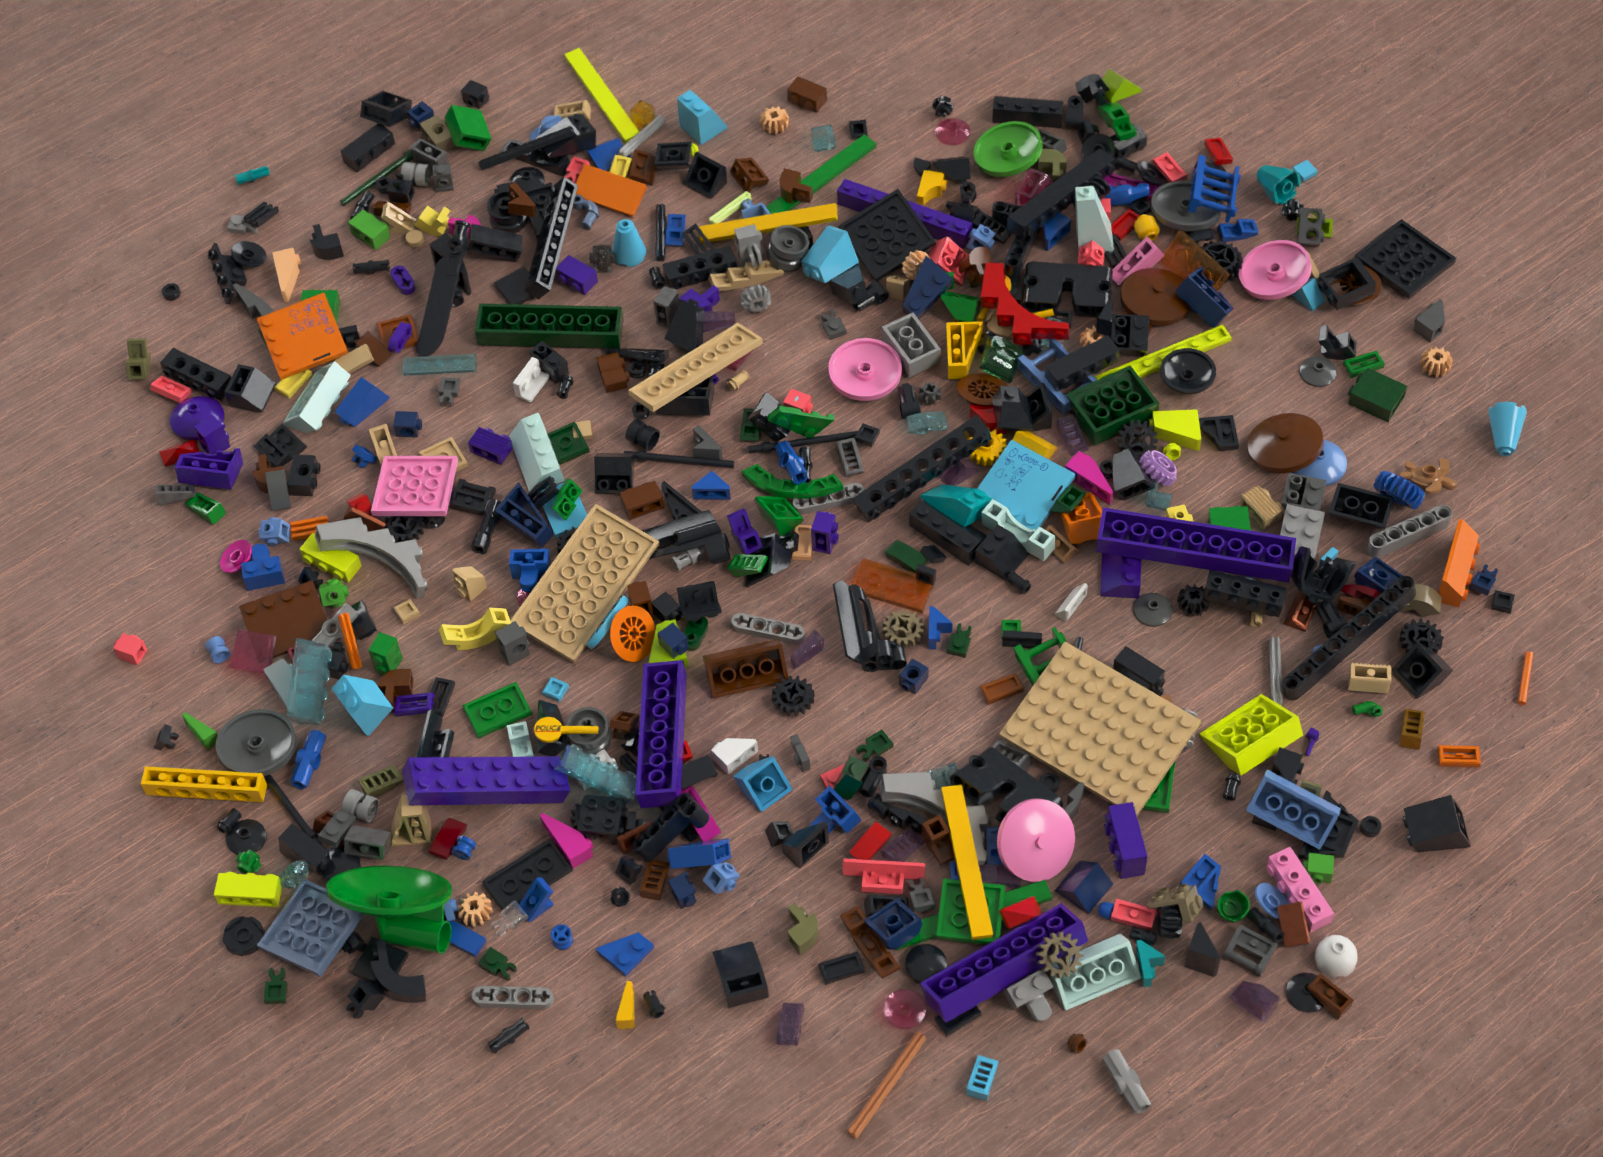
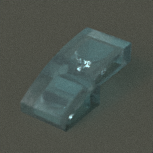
M924 412L906 417L909 433L927 434L928 430L946 431L948 428L945 412Z

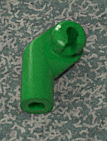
M1366 701L1352 706V711L1354 715L1366 713L1373 717H1379L1383 713V708L1372 701Z

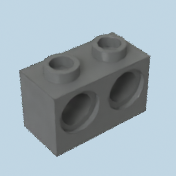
M1300 208L1297 243L1299 245L1319 247L1320 242H1323L1324 232L1321 231V224H1325V214H1322V209ZM1313 214L1316 216L1317 221L1311 223L1308 221L1307 216ZM1313 232L1315 240H1308L1306 233Z

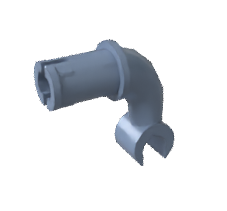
M575 195L577 202L574 201V208L577 210L587 209V214L581 225L584 229L590 230L594 221L599 217L598 207L594 202L584 199L582 195Z

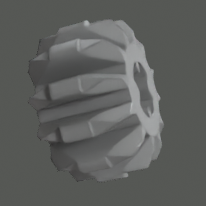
M759 284L745 288V291L741 293L742 306H744L747 312L752 311L754 314L757 311L762 312L763 309H768V305L771 304L770 291H768L765 285L760 286Z

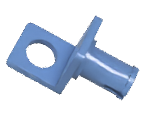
M746 199L747 202L743 200L741 203L744 209L741 211L742 219L770 214L763 203L753 205L750 199Z

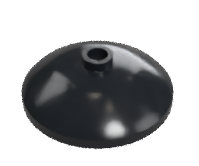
M1182 348L1172 351L1163 359L1160 373L1163 382L1170 389L1182 394H1197L1205 391L1213 384L1216 377V366L1206 353L1197 349Z

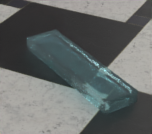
M476 354L404 358L403 362L404 376L476 372Z

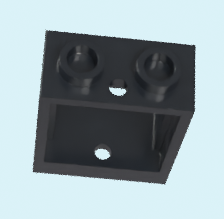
M382 90L361 102L360 117L391 127L408 117L407 111L411 109L412 100Z
M1358 257L1319 274V281L1317 283L1319 290L1327 296L1328 303L1333 305L1336 310L1374 294L1376 288L1375 280ZM1353 274L1361 287L1338 297L1330 283Z
M1125 646L1114 659L1113 669L1153 693L1162 696L1164 692L1165 670Z

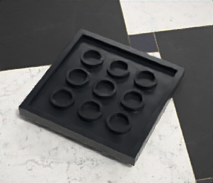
M896 189L839 225V229L848 232L855 252L875 281H879L903 266L902 262L906 260L905 257H908L910 252L914 253L915 250L925 252L936 245V241L899 189Z
M1402 219L1361 249L1354 257H1358L1364 266L1372 269L1380 279L1408 299L1456 262V257Z

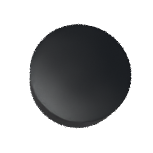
M170 283L163 287L162 294L166 300L174 301L180 297L181 291L177 284Z
M1046 773L1041 776L1040 782L1054 793L1058 791L1060 780L1057 775Z
M1367 816L1361 821L1360 830L1366 837H1376L1379 835L1382 825L1378 818Z

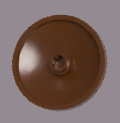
M1160 268L1141 269L1130 274L1122 284L1120 292L1122 306L1129 315L1149 316V325L1165 326L1177 323L1184 319L1191 309V306L1186 301L1180 299L1175 292L1184 279L1171 271Z
M1285 413L1272 416L1259 423L1251 432L1247 446L1249 456L1257 467L1272 473H1291L1309 466L1319 457L1324 446V438L1320 426L1312 418L1297 413Z

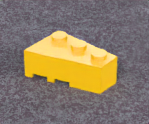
M946 322L948 379H961L968 375L977 346L982 338L983 322Z

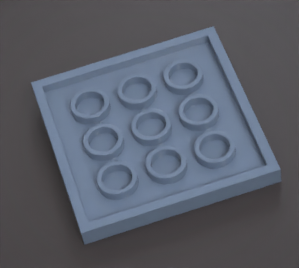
M304 879L257 946L264 952L321 977L364 914L334 903L328 898L326 888Z

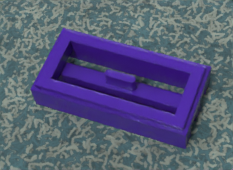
M429 692L396 696L394 714L398 717L428 713V710L432 709L431 706H434L432 700L435 699V695Z

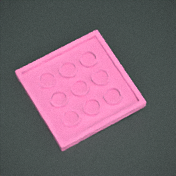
M384 456L371 508L372 516H446L458 464L457 456Z

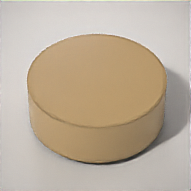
M419 230L408 232L406 234L407 244L410 247L421 246L424 242L422 232Z

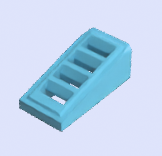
M978 1055L967 1086V1096L987 1101L999 1061ZM981 1062H982V1063L989 1064V1065H993V1066H992V1069H991V1068H988V1067L981 1066V1065H980ZM978 1070L989 1072L990 1075L979 1073ZM976 1077L987 1079V1082L978 1080ZM974 1083L985 1086V1089L974 1086Z

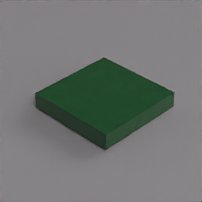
M576 422L548 433L559 465L590 452ZM573 427L579 436L578 438H574Z

